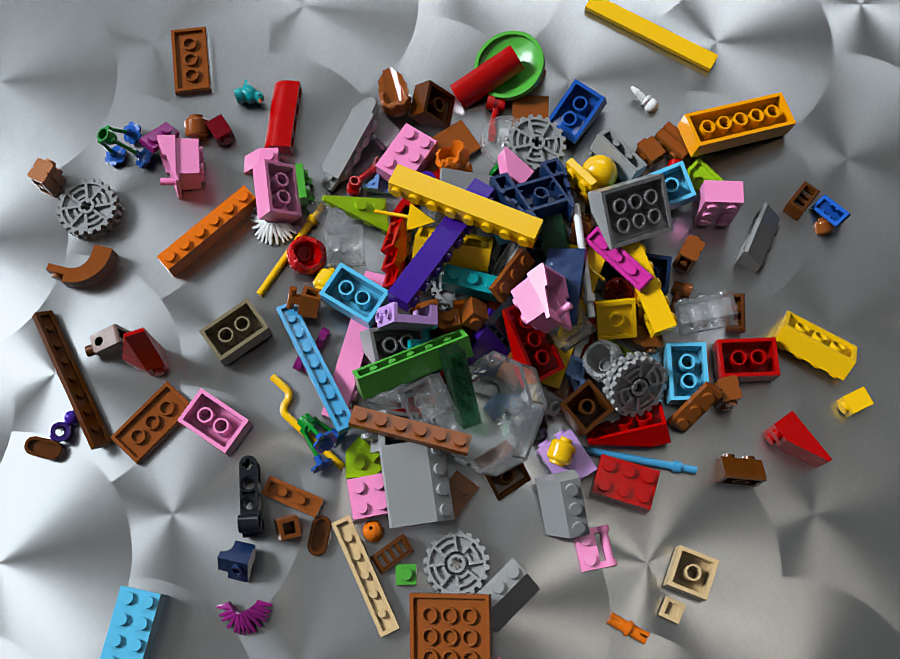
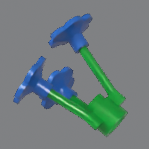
M129 122L128 126H125L124 129L106 125V127H102L98 131L97 142L107 150L105 162L110 163L111 166L115 167L118 163L121 164L125 161L126 150L138 158L136 165L140 168H144L150 162L152 153L146 148L142 151L134 150L117 140L115 132L123 133L126 142L132 145L136 144L142 135L140 133L141 126L135 122ZM117 144V145L114 146L113 148H110V147L108 146V145Z
M310 413L304 414L299 418L297 424L301 427L300 432L304 435L315 456L316 465L310 470L313 473H317L333 464L331 458L323 460L321 453L329 451L332 447L337 448L343 442L348 431L338 435L336 429H331L316 416L312 417ZM318 425L328 432L325 434L319 433L317 431ZM308 433H314L316 435L317 441L314 443V445Z

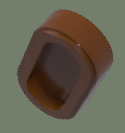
M31 436L24 443V450L27 454L50 461L61 459L65 452L64 446L60 442H54L51 439L39 436Z
M324 515L317 516L311 525L307 548L314 556L324 555L329 546L332 522Z

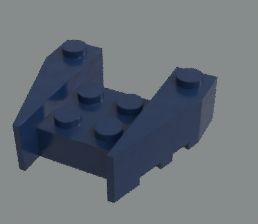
M558 158L541 162L539 178L515 185L507 172L490 177L489 186L494 188L493 197H495V202L540 219L562 212L567 221L572 223L575 204L570 192L567 170Z

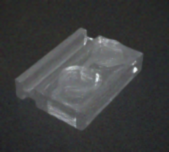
M325 189L306 209L330 235H333L351 217L346 215L345 211L337 207L332 208L322 202L323 195H331Z

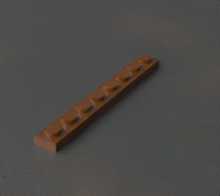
M53 311L35 312L32 315L33 321L91 450L109 446L112 441Z

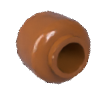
M201 114L189 115L184 121L186 137L199 139V142L204 141L203 138L209 135V129L206 125L208 120Z

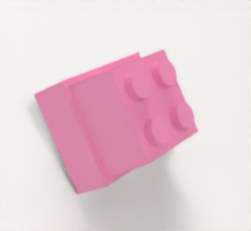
M157 135L160 157L166 174H170L171 177L160 178V185H174L179 199H182V190L202 189L201 182H205L203 146H199V139L176 138L175 135Z
M541 263L528 272V277L511 290L514 297L512 301L522 313L521 319L526 325H530L544 333H548L557 326H561L569 331L572 329L569 311L573 308V305L569 301L567 302L569 293L566 279L560 273Z

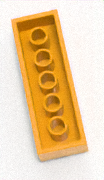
M782 92L684 114L677 127L690 156L694 157L786 135L796 124V121Z

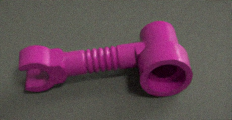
M322 327L315 342L318 350H320L330 333V330ZM298 356L294 362L293 369L307 373Z

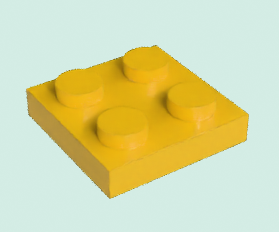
M571 158L566 161L570 190H573L582 202H586L590 206L587 192L597 190V181Z
M635 298L595 301L597 339L599 341L637 337Z

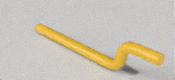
M273 374L270 380L285 393V399L280 406V413L304 437L300 432L301 427L297 424L298 420L288 412V406L293 399L292 390L276 374ZM308 433L314 445L317 439L313 434ZM329 450L322 453L327 459L331 458L333 464L339 470L346 466L332 451Z

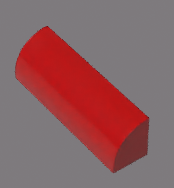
M509 45L451 84L450 88L463 108L466 109L525 68L511 45Z

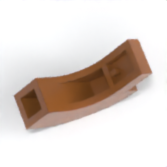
M95 244L89 259L83 265L67 268L48 263L46 270L52 275L53 279L61 281L68 288H86L97 284L110 273L118 255L112 248Z

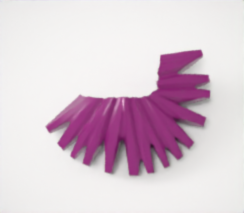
M257 600L252 607L244 611H237V608L229 601L218 605L217 608L227 610L219 614V617H224L221 619L222 622L231 619L227 625L228 629L235 623L234 633H237L238 630V634L241 635L243 631V635H246V630L248 634H251V630L253 633L256 632L255 624L260 628L262 627L260 620L267 622L266 618L270 617L267 613L271 614L272 610L266 607L272 606V603Z

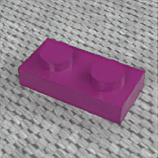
M165 122L141 137L140 144L154 154L159 150L157 135H175L178 138L179 131Z

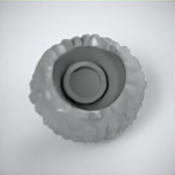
M598 340L586 349L582 357L583 366L592 378L598 382H603V379L608 376L606 374L607 370L612 369L611 364L613 362L617 363L619 361L618 358L620 356L624 357L620 347L612 341Z

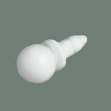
M631 86L633 94L642 101L641 105H644L647 112L653 113L658 109L659 103L656 99L651 98L650 95L646 97L640 89Z

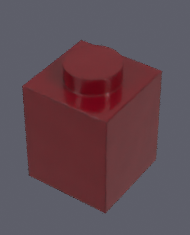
M222 114L206 122L211 135L219 147L228 145L235 139L231 128Z

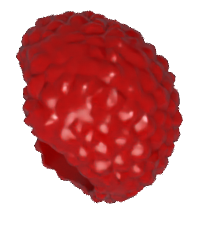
M297 237L287 249L289 266L299 274H316L320 269H323L326 263V247L314 237Z

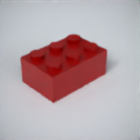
M776 337L717 339L712 345L716 381L719 378L733 375L737 376L739 382L774 381L781 375Z
M601 454L598 459L597 470L594 474L589 496L645 513L649 512L652 507L660 471Z

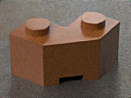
M438 298L419 303L420 308L430 304L438 306V326L436 329L430 330V332L440 336L460 328L466 332V326L461 323L458 308L444 312Z

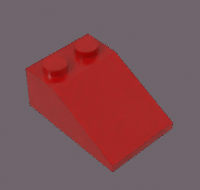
M793 410L763 431L765 439L769 444L815 468L832 460Z

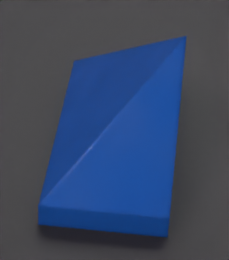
M825 194L811 206L816 213L836 228L851 216L848 211Z

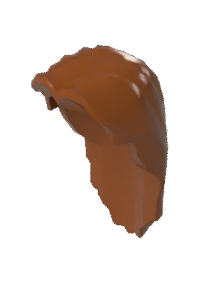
M392 67L390 69L387 68L382 71L383 74L378 80L380 106L392 118L404 116L410 111L412 97L407 83L403 79V75L394 71Z

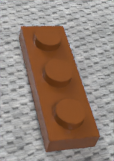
M525 247L519 248L488 288L499 302L506 301L511 294V290L519 284L535 263V260Z
M706 381L668 419L669 424L685 433L723 396L722 390Z
M270 475L261 492L262 495L314 518L317 517L324 502V499Z

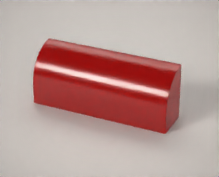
M281 80L274 84L264 148H278L281 154H293L302 95L300 81Z

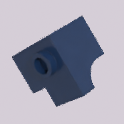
M236 540L230 550L220 551L217 557L218 570L228 572V578L248 582L255 559V545Z

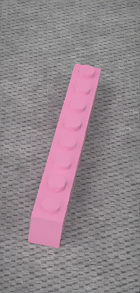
M365 271L364 274L366 278L380 286L383 285L386 276L370 271ZM353 319L350 320L333 375V379L351 413L353 410L351 408L352 402H356L359 393L356 390L357 386L352 371L367 365L369 361L363 352L359 333L368 328ZM377 322L374 323L372 328L377 327ZM323 407L321 414L323 419L331 420L325 407Z

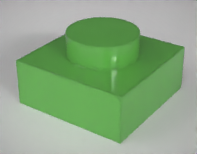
M396 564V586L417 585L416 564Z

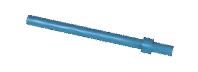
M583 446L587 454L600 457L601 454H605L636 464L669 469L675 473H697V466L682 464L681 461L673 460V462Z

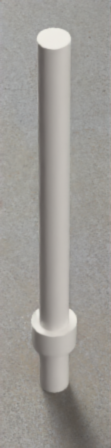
M575 203L573 216L578 248H586L580 204ZM586 259L583 301L586 303L588 318L596 317L594 308L595 294L592 293L588 259Z

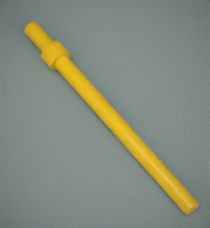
M319 203L315 211L309 214L306 219L307 222L295 239L300 236H306L312 226L317 224L319 216L326 208L325 205ZM287 250L256 292L259 296L263 297L288 262Z

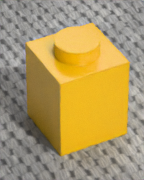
M864 386L837 400L840 411L846 417L874 404Z

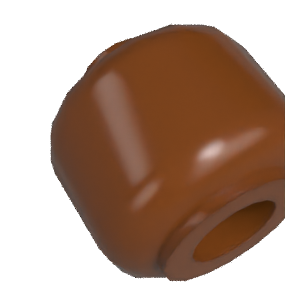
M823 217L818 218V222L813 224L817 235L824 236L834 231L833 225Z

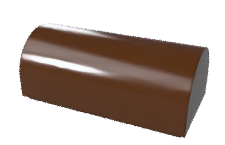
M745 293L725 294V327L728 334L745 333Z

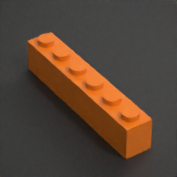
M243 185L161 252L157 258L175 277L254 212L253 208L257 207L256 197Z

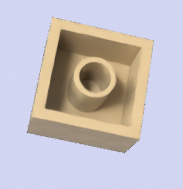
M679 545L674 549L663 586L697 600L705 601L708 599L720 560Z

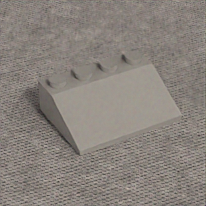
M649 174L587 192L591 212L610 250L674 230L664 174Z
M412 442L379 446L390 529L455 519L444 450Z

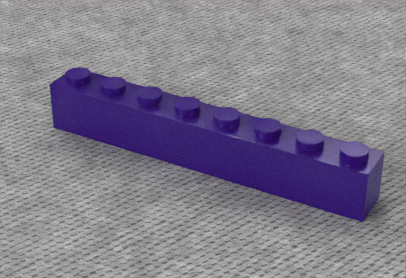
M474 178L466 189L490 200H495V197H493L494 188L477 178ZM445 216L387 291L388 301L391 303L397 302L398 307L406 312L411 307L415 308L420 300V295L428 291L432 279L440 275L441 267L444 263H449L454 250L461 247L464 241L463 238L466 234L470 235L474 226L466 225L463 221Z

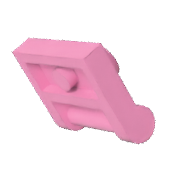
M608 524L589 528L590 534L574 538L581 572L617 565L608 531H610ZM597 533L601 535L606 561L602 562L600 561L594 535Z

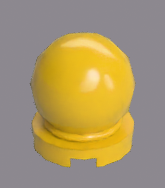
M594 155L588 158L582 166L597 181V189L613 185L618 176L615 162L606 155Z

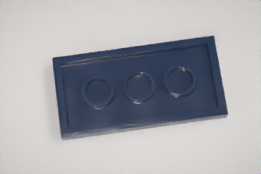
M586 248L548 249L546 265L565 277L569 293L567 302L569 301L573 305V308L569 311L571 326H577L588 251Z

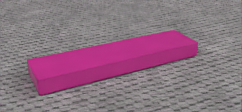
M598 226L585 238V242L640 293L654 279L647 270L621 247L610 250Z

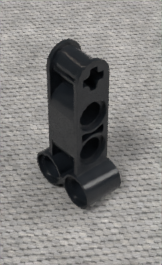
M247 455L241 458L239 462L240 515H238L237 523L238 531L242 533L243 538L265 535V524L262 518L261 469L257 460L253 456ZM255 483L252 489H246L247 484ZM255 502V506L252 509H246L248 503Z

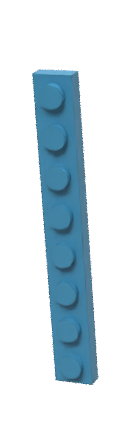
M286 304L277 307L276 311L338 435L353 429V427L348 426L351 412L301 315H298L296 305L294 304L293 309H287Z

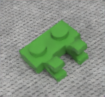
M303 163L295 164L301 206L308 205L309 202L316 204L315 196L311 194L310 187H313V180L309 177L308 169H304Z

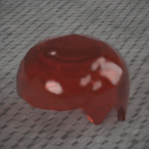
M623 277L611 278L603 287V295L606 300L635 297L632 285Z

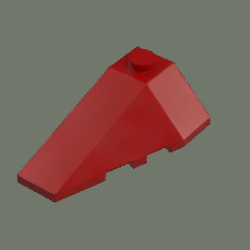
M512 305L502 310L515 369L523 387L536 384L565 368L557 348L546 340L544 332L536 330L522 321L520 309Z
M144 327L124 333L122 359L128 365L151 376H161L170 370L165 349Z
M659 401L657 406L653 405L651 411H644V414L641 416L636 414L635 417L621 414L620 419L616 421H605L596 425L587 433L588 443L590 445L643 447L661 446L671 443L661 401Z

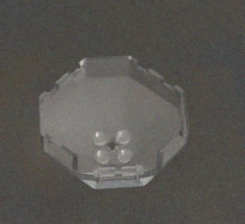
M492 351L489 354L483 355L481 359L468 367L461 369L459 373L461 379L458 387L448 384L443 385L438 398L442 401L439 409L434 410L432 421L435 426L472 435L467 456L445 451V456L454 458L455 461L475 469L480 474L498 476L528 459L547 407V401L535 367ZM507 412L512 413L511 420L505 418L508 415Z

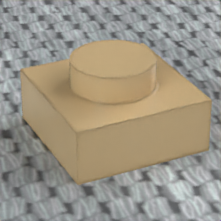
M665 596L658 616L679 624L686 605Z

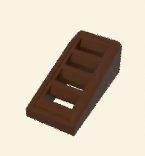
M805 181L788 201L783 212L798 221L821 191Z
M402 534L370 558L380 574H383L415 551L405 535ZM400 542H402L407 550L404 553L398 545ZM395 546L396 550L400 554L399 557L395 556L394 552L391 549L392 547ZM386 551H388L393 559L392 562H390L384 554ZM380 555L387 564L385 567L382 566L377 558Z

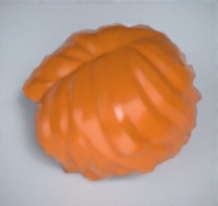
M454 140L451 147L446 148L444 146L442 149H438V152L435 153V164L439 169L461 170L467 165L470 153L462 141Z

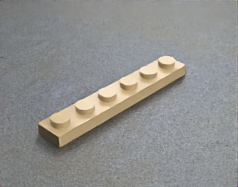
M348 515L331 523L380 637L400 629L351 516Z

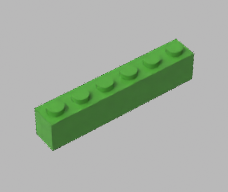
M460 328L353 370L352 373L359 393L363 399L373 398L384 391L393 390L404 383H411L419 377L428 376L439 369H446L450 365L463 362L474 355L468 334Z

